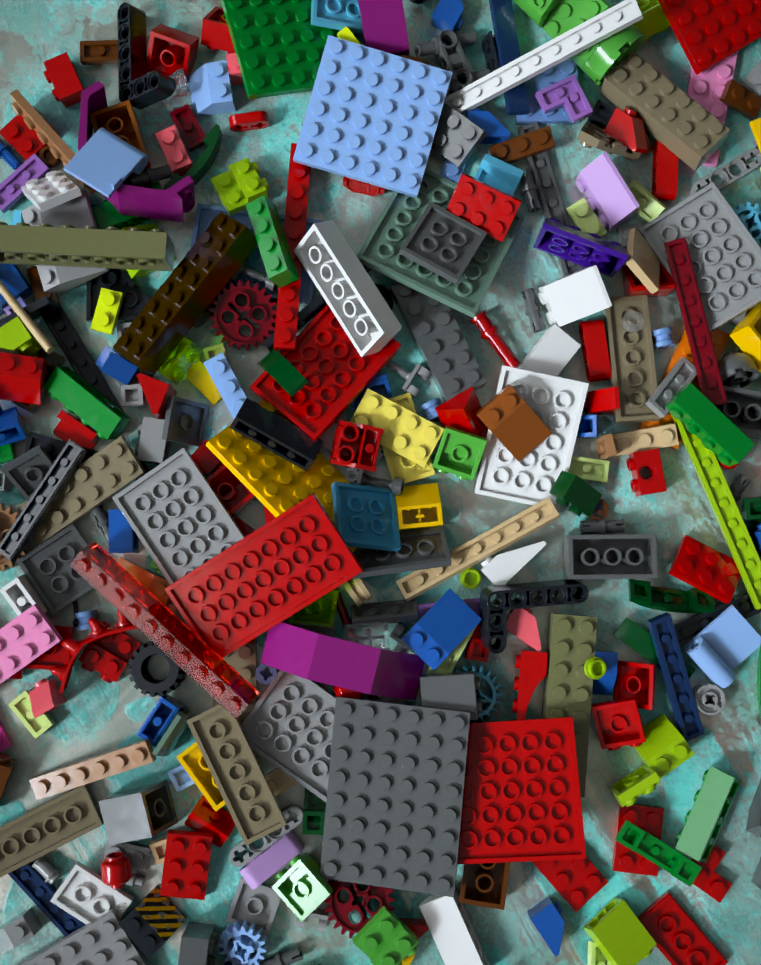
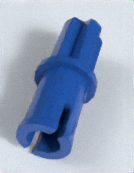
M0 139V159H3L13 170H16L23 162L11 151V147Z

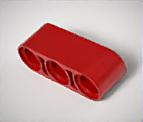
M656 139L653 146L652 195L658 200L675 201L678 187V157Z
M603 320L579 322V335L587 381L610 380L611 366Z

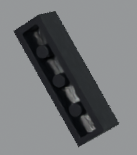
M248 398L245 399L229 427L305 471L315 461L323 444L322 440L318 439L315 442L293 423L288 422L276 413L267 410Z

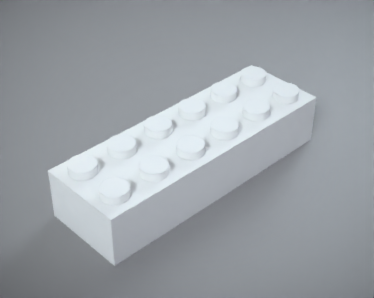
M329 220L314 223L295 248V254L360 356L364 357L380 352L402 328L401 324L335 222Z

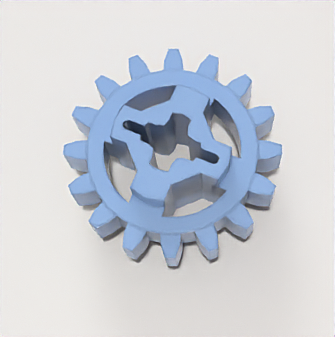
M244 920L243 925H240L238 921H235L233 926L228 924L226 930H223L218 944L219 947H222L220 955L226 954L224 961L231 960L232 965H259L260 961L264 960L268 948V943H266L267 935H261L263 929L259 928L256 930V923L253 922L249 926L247 920Z

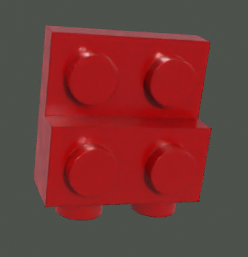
M103 621L102 623L103 625H107L108 627L113 626L107 621ZM125 632L103 636L89 642L78 660L82 662L81 667L89 672L96 670L101 673L100 678L105 682H118L130 665L129 660L134 656L133 652L139 649L142 642Z
M635 697L591 705L601 749L617 750L621 746L626 745L637 747L646 742V733Z

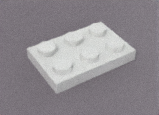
M61 171L48 172L45 175L46 177L39 180L31 179L26 182V185L21 187L24 195L41 212L82 195L79 187Z
M77 861L50 902L84 924H88L113 908L121 918L134 897L120 888L112 889L111 886L105 885L102 881V876Z

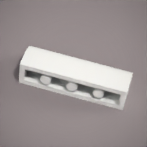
M553 324L517 368L558 376L581 345L556 324Z
M456 888L454 897L433 894L419 905L445 965H490L464 905L459 903V894Z

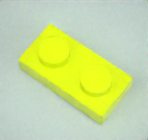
M101 288L90 327L92 331L113 336L124 298L122 292Z

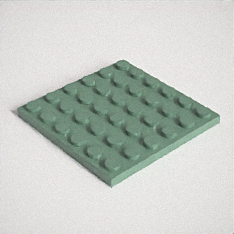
M425 169L417 198L393 192L358 253L357 258L361 264L474 318L525 216L516 213L503 242L486 235V238L456 285L399 254L400 248L429 203L432 202L446 210L457 186V183Z

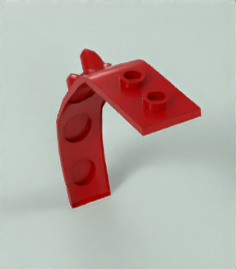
M119 608L117 610L119 621L116 622V625L108 627L103 625L101 621L90 618L88 624L92 632H90L89 636L79 641L74 639L63 640L62 646L70 651L69 655H71L69 663L68 665L65 664L64 667L55 666L50 669V672L58 676V680L62 681L59 693L63 694L67 688L75 660L85 644L103 636L131 629H146L189 661L193 657L194 650L190 648L186 641L172 635V632L165 626L153 624L145 619L135 620L130 617L125 609Z

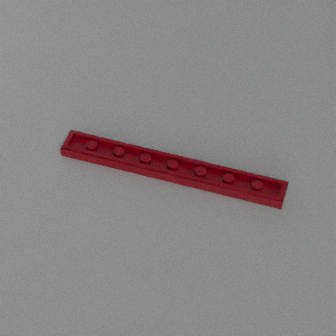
M686 238L664 243V248L672 279L675 283V291L701 393L716 407L728 404Z

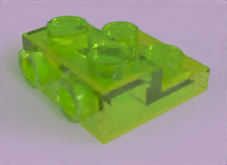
M184 337L157 372L177 385L180 381L186 379L187 371L192 364L200 360V354L203 350Z

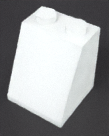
M597 265L585 267L539 287L540 293H538V297L542 305H546L548 310L546 317L550 325L556 324L558 327H561L612 306Z

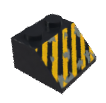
M158 885L137 903L118 924L148 958L187 919L169 897L160 896L161 888Z

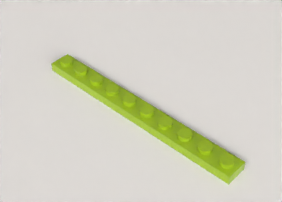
M673 417L754 608L757 610L761 609V560L714 452L705 448L701 440L696 435L691 434L679 419Z

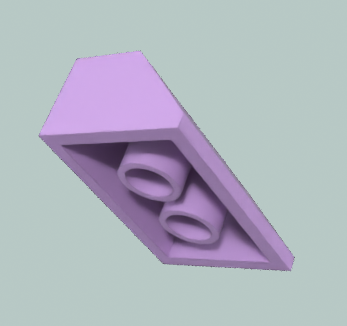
M606 151L579 172L576 178V185L580 192H584L587 197V203L592 210H595L599 216V221L608 232L629 221L640 207Z

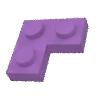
M575 75L537 91L535 94L544 114L564 106L572 123H575L593 113Z

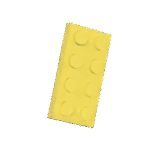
M367 389L350 421L384 429L380 444L422 467H425L444 431L440 426L370 389Z
M410 393L389 398V400L417 414ZM381 445L391 480H394L395 477L404 478V484L435 475L431 458L428 459L425 467H422Z

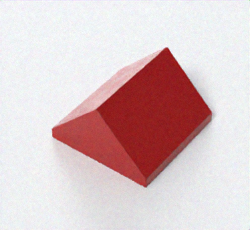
M661 264L659 290L653 294L648 291L628 266H622L624 296H667L675 288L671 275Z
M142 373L137 374L153 415L158 419L165 420L168 396H176L177 391L165 382Z
M472 386L434 408L444 429L447 425L481 436L485 424L476 415V412L482 406Z
M618 660L617 677L614 684V700L635 697L638 708L654 710L656 665L649 662Z

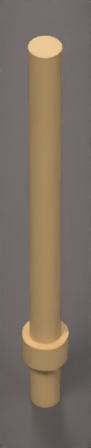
M0 279V294L48 354L52 353L55 349Z

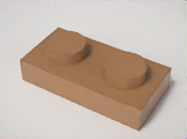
M612 434L603 435L595 440L599 460H608L617 455L616 451L619 450L616 438H613Z

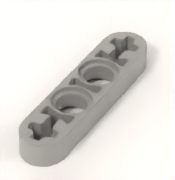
M757 148L750 149L698 180L691 187L689 195L695 194L697 189L700 190L712 183L714 176H720L723 179L722 185H716L718 190L721 191L753 172L761 165L760 150ZM751 157L757 158L756 162L752 161L746 166L745 162H747ZM732 165L740 168L741 173L739 175H734L731 172L730 167Z
M297 804L287 806L282 810L285 819L289 817L290 810H292V812H299L298 820L290 819L287 822L289 827L283 826L279 834L270 833L262 837L264 845L260 848L254 847L252 843L248 844L249 850L244 854L243 860L235 858L236 850L242 852L247 847L244 841L241 840L231 849L229 854L230 862L237 867L247 864L290 830L297 827L303 820V809Z

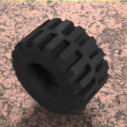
M160 639L152 640L139 646V649L133 652L134 656L129 660L131 667L128 668V673L131 672L132 675L129 677L130 681L135 682L134 687L136 690L141 689L142 694H150L151 697L157 695L159 697L164 696L177 689L181 682L185 680V673L188 672V667H186L187 659ZM153 655H161L169 663V675L164 680H156L148 672L147 664Z

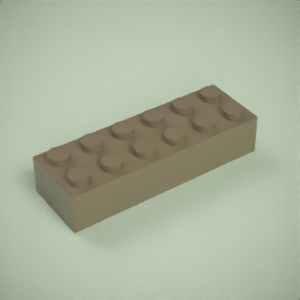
M634 51L604 78L601 94L618 108L625 109L629 107L637 111L636 116L643 120L644 129L694 171L725 143L730 129Z

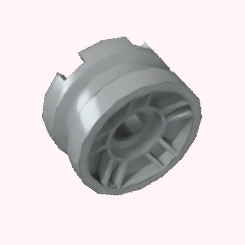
M704 682L699 683L692 689L699 712L715 715L724 708L726 702L725 694L717 685ZM705 695L711 696L710 702L706 703Z

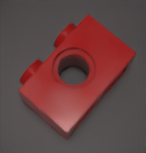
M659 448L633 452L628 455L629 458L626 461L627 468L631 471L633 478L630 481V485L636 497L667 491ZM643 467L647 468L649 471V477L647 479L642 477L641 475V469Z

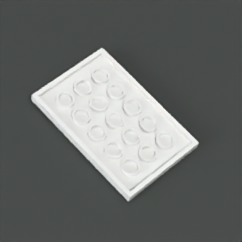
M502 365L496 394L507 384H510L552 434L518 462L488 429L486 435L487 443L481 458L474 493L529 505H535L549 497L556 510L559 511L560 504L555 502L556 497L549 492L561 471H569L589 383Z

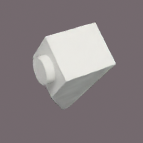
M540 541L497 554L493 557L490 556L481 562L483 567L480 571L493 585H505L546 543Z

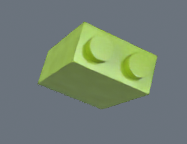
M616 897L612 898L583 927L611 965H637L643 958L648 957L652 953V948L657 944L623 899Z

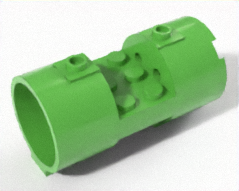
M513 0L552 39L615 6L611 0ZM632 24L570 58L598 86H602L604 78L633 51L636 53L643 45L642 39L646 35L635 24Z

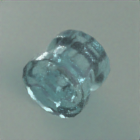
M608 414L600 415L599 437L614 432L616 428L614 418Z

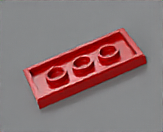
M668 891L663 893L637 917L657 943L656 947L672 965H726L728 963L725 957Z

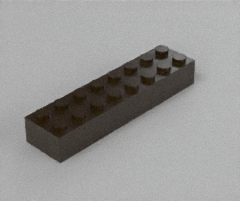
M220 212L190 251L186 253L185 257L172 271L166 281L159 287L158 291L145 305L139 315L132 321L123 335L119 337L113 348L150 377H153L258 245L255 235L244 224Z

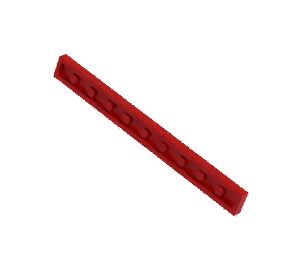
M291 143L284 232L299 279L278 288L274 350L296 351L303 265L294 250L306 234L311 175L310 166L293 162L296 143Z

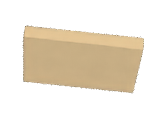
M634 227L628 233V258L626 264L648 291L653 294L659 290L660 261L649 243Z

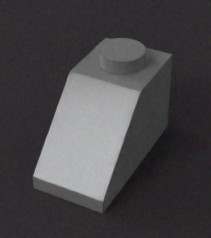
M32 908L0 927V949L2 952L17 947L33 937L42 928Z

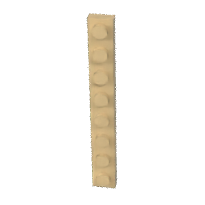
M548 497L450 551L451 566L416 570L399 579L396 583L408 602L559 519L560 515Z

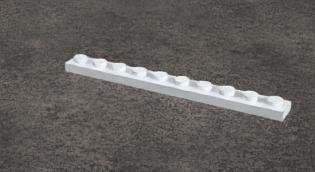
M636 0L620 2L445 97L444 102L461 115L473 110L643 19Z

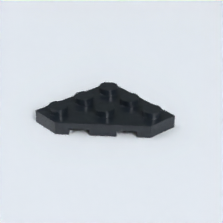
M109 269V271L87 281L86 321L92 322L101 288L124 294L117 322H132L151 298L120 269Z

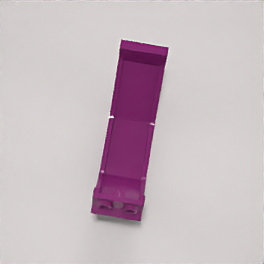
M358 0L365 46L400 57L402 55L409 56L410 49L402 0Z
M100 81L81 91L78 151L93 136V126L89 113L108 107L105 87ZM189 175L166 190L131 186L122 183L110 198L103 195L121 215L183 223V213L190 212L195 206L194 181Z
M284 620L268 630L260 661L262 664L308 680L370 695L416 700L420 677L425 664L416 653L411 654L383 649L324 635L291 625L288 621Z

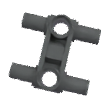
M444 30L439 36L433 37L431 41L415 45L416 57L421 58L434 54L440 69L452 72L447 93L453 94L491 73L489 68L472 72L468 65L462 47L476 44L477 36L474 30L461 34L451 30Z

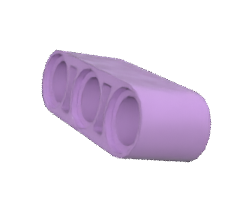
M290 830L286 835L244 865L239 872L249 887L254 890L304 849V846L294 832Z

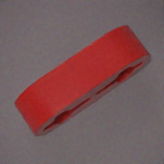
M265 111L240 113L229 117V127L233 132L258 130L269 126L268 113Z

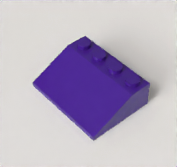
M555 218L544 219L533 248L583 267L597 265L599 273L613 278L628 258L626 248L621 247V244L618 242L605 241L597 234L584 233L580 228L566 226Z

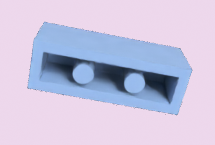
M221 352L203 363L234 419L247 396L226 356Z

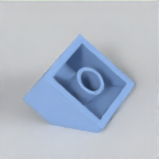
M227 60L205 63L188 76L195 118L236 112Z

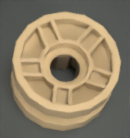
M361 578L350 579L343 583L358 607L363 604L364 600L373 598Z

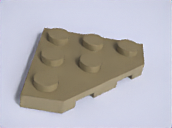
M588 120L577 136V139L580 140L579 143L589 149L594 147L604 152L606 151L610 155L613 153L621 155L631 161L633 159L638 160L641 153L632 151L605 133V129Z

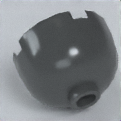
M730 351L725 353L723 358L718 361L724 386L732 387L740 384L742 388L759 378L758 366L755 360L748 354Z

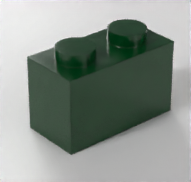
M563 470L549 492L556 497L555 502L564 507L568 506V511L578 517L581 514L590 517L602 496L601 493L580 477Z

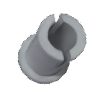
M44 856L39 857L32 865L46 879V883L53 884L61 875L60 869H56Z

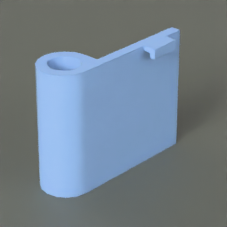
M100 128L64 167V171L110 198L132 171L140 174L145 169L149 157L108 130Z
M731 605L687 643L685 652L719 688H726L735 679V673L732 670L760 647L761 636L737 609Z

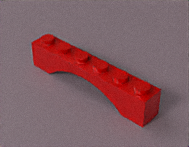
M521 650V655H516L515 668H520L519 677H515L514 690H518V699H513L512 712L517 713L516 720L526 719L527 707L532 693L539 682L546 676L547 652Z

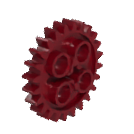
M238 280V286L230 282V289L224 286L222 289L224 293H219L217 295L219 299L212 301L216 306L209 308V311L214 313V316L209 317V320L215 321L211 328H218L219 331L215 336L222 334L221 342L223 343L228 339L230 341V348L236 343L238 350H240L242 345H245L246 350H249L250 344L256 349L258 347L257 341L264 344V336L268 338L271 335L268 331H275L272 323L276 322V318L273 315L276 314L277 310H273L272 307L277 302L269 301L273 295L269 294L266 296L264 294L267 288H263L261 291L258 290L259 283L251 287L250 280L247 281L245 286H243L242 280ZM239 294L247 296L248 303L245 306L237 303L236 299ZM232 302L241 312L247 310V316L256 322L259 328H256L246 318L241 320V314L230 307L228 303ZM255 308L264 310L265 317L260 320L254 317L253 311ZM225 311H231L234 314L233 322L224 320L223 314ZM241 325H248L251 328L249 336L241 334Z
M328 881L334 891L330 894L329 898L323 901L330 903V907L326 908L325 912L332 913L328 919L329 921L334 919L337 921L333 928L336 929L341 926V934L343 935L349 931V938H353L355 933H358L378 912L371 908L370 901L372 898L379 900V910L383 906L390 911L396 910L395 907L390 905L391 902L397 900L395 897H390V893L394 892L395 889L369 885L366 890H363L358 883H353V889L349 882ZM343 889L349 892L350 898L348 902H344L340 897ZM358 896L364 897L362 904L356 903ZM353 910H357L361 914L359 923L354 922L351 917ZM366 911L370 913V919L367 917Z

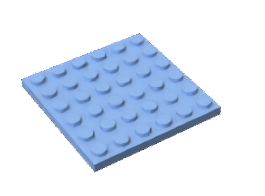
M328 35L293 162L417 198L452 72Z

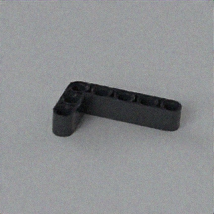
M122 3L117 12L120 102L130 100L132 106L140 110L172 96L176 89V81L157 71L147 74L146 13L129 3Z
M574 579L493 585L483 588L480 592L481 644L493 654H499L504 651L507 644L506 610L582 603L589 595L587 586ZM577 587V592L573 595V591ZM557 589V594L553 597V592ZM537 591L536 597L532 599L533 592ZM517 592L516 598L511 600V596ZM496 594L495 600L490 602L491 596ZM496 616L495 622L490 624L491 618ZM496 637L495 643L490 645L491 640Z

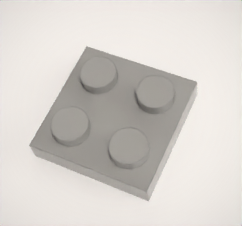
M241 876L226 921L233 924L235 921H238L240 925H243L244 920H247L249 926L254 922L256 923L255 929L262 928L261 934L268 936L281 897L274 891L271 885L262 883L252 890Z

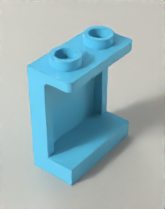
M485 154L474 178L513 196L524 171L489 154Z

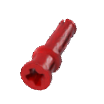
M484 310L474 317L470 323L475 324L481 333V338L487 339L506 366L516 368L521 363L497 332V325H493L486 315L487 311Z

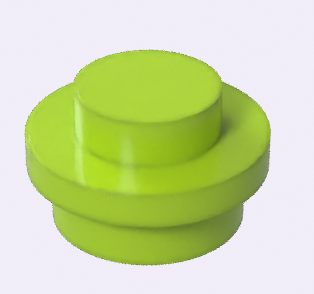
M470 567L460 574V582L467 589H475L481 583V574L475 568Z
M590 657L584 665L585 674L591 679H599L606 673V664L599 657Z

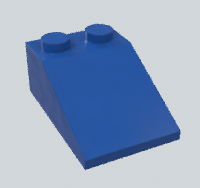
M450 588L410 629L402 640L426 664L435 670L476 627L482 618Z

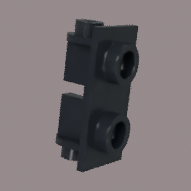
M489 31L481 42V50L485 56L486 69L489 68L493 72L501 67L497 55L495 36L492 35V31Z

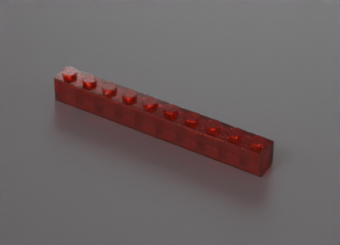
M96 542L79 551L69 566L237 719L260 692Z

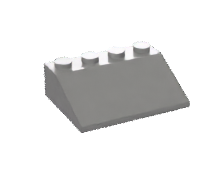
M86 189L80 190L81 196L44 212H41L34 204L21 211L24 223L30 226L50 224L53 227H61V225H72L75 228H84V226L97 227ZM37 265L44 292L63 294L109 271L108 268Z

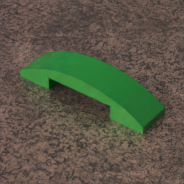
M625 820L615 837L616 841L639 853L690 887L702 869L700 865L628 820Z

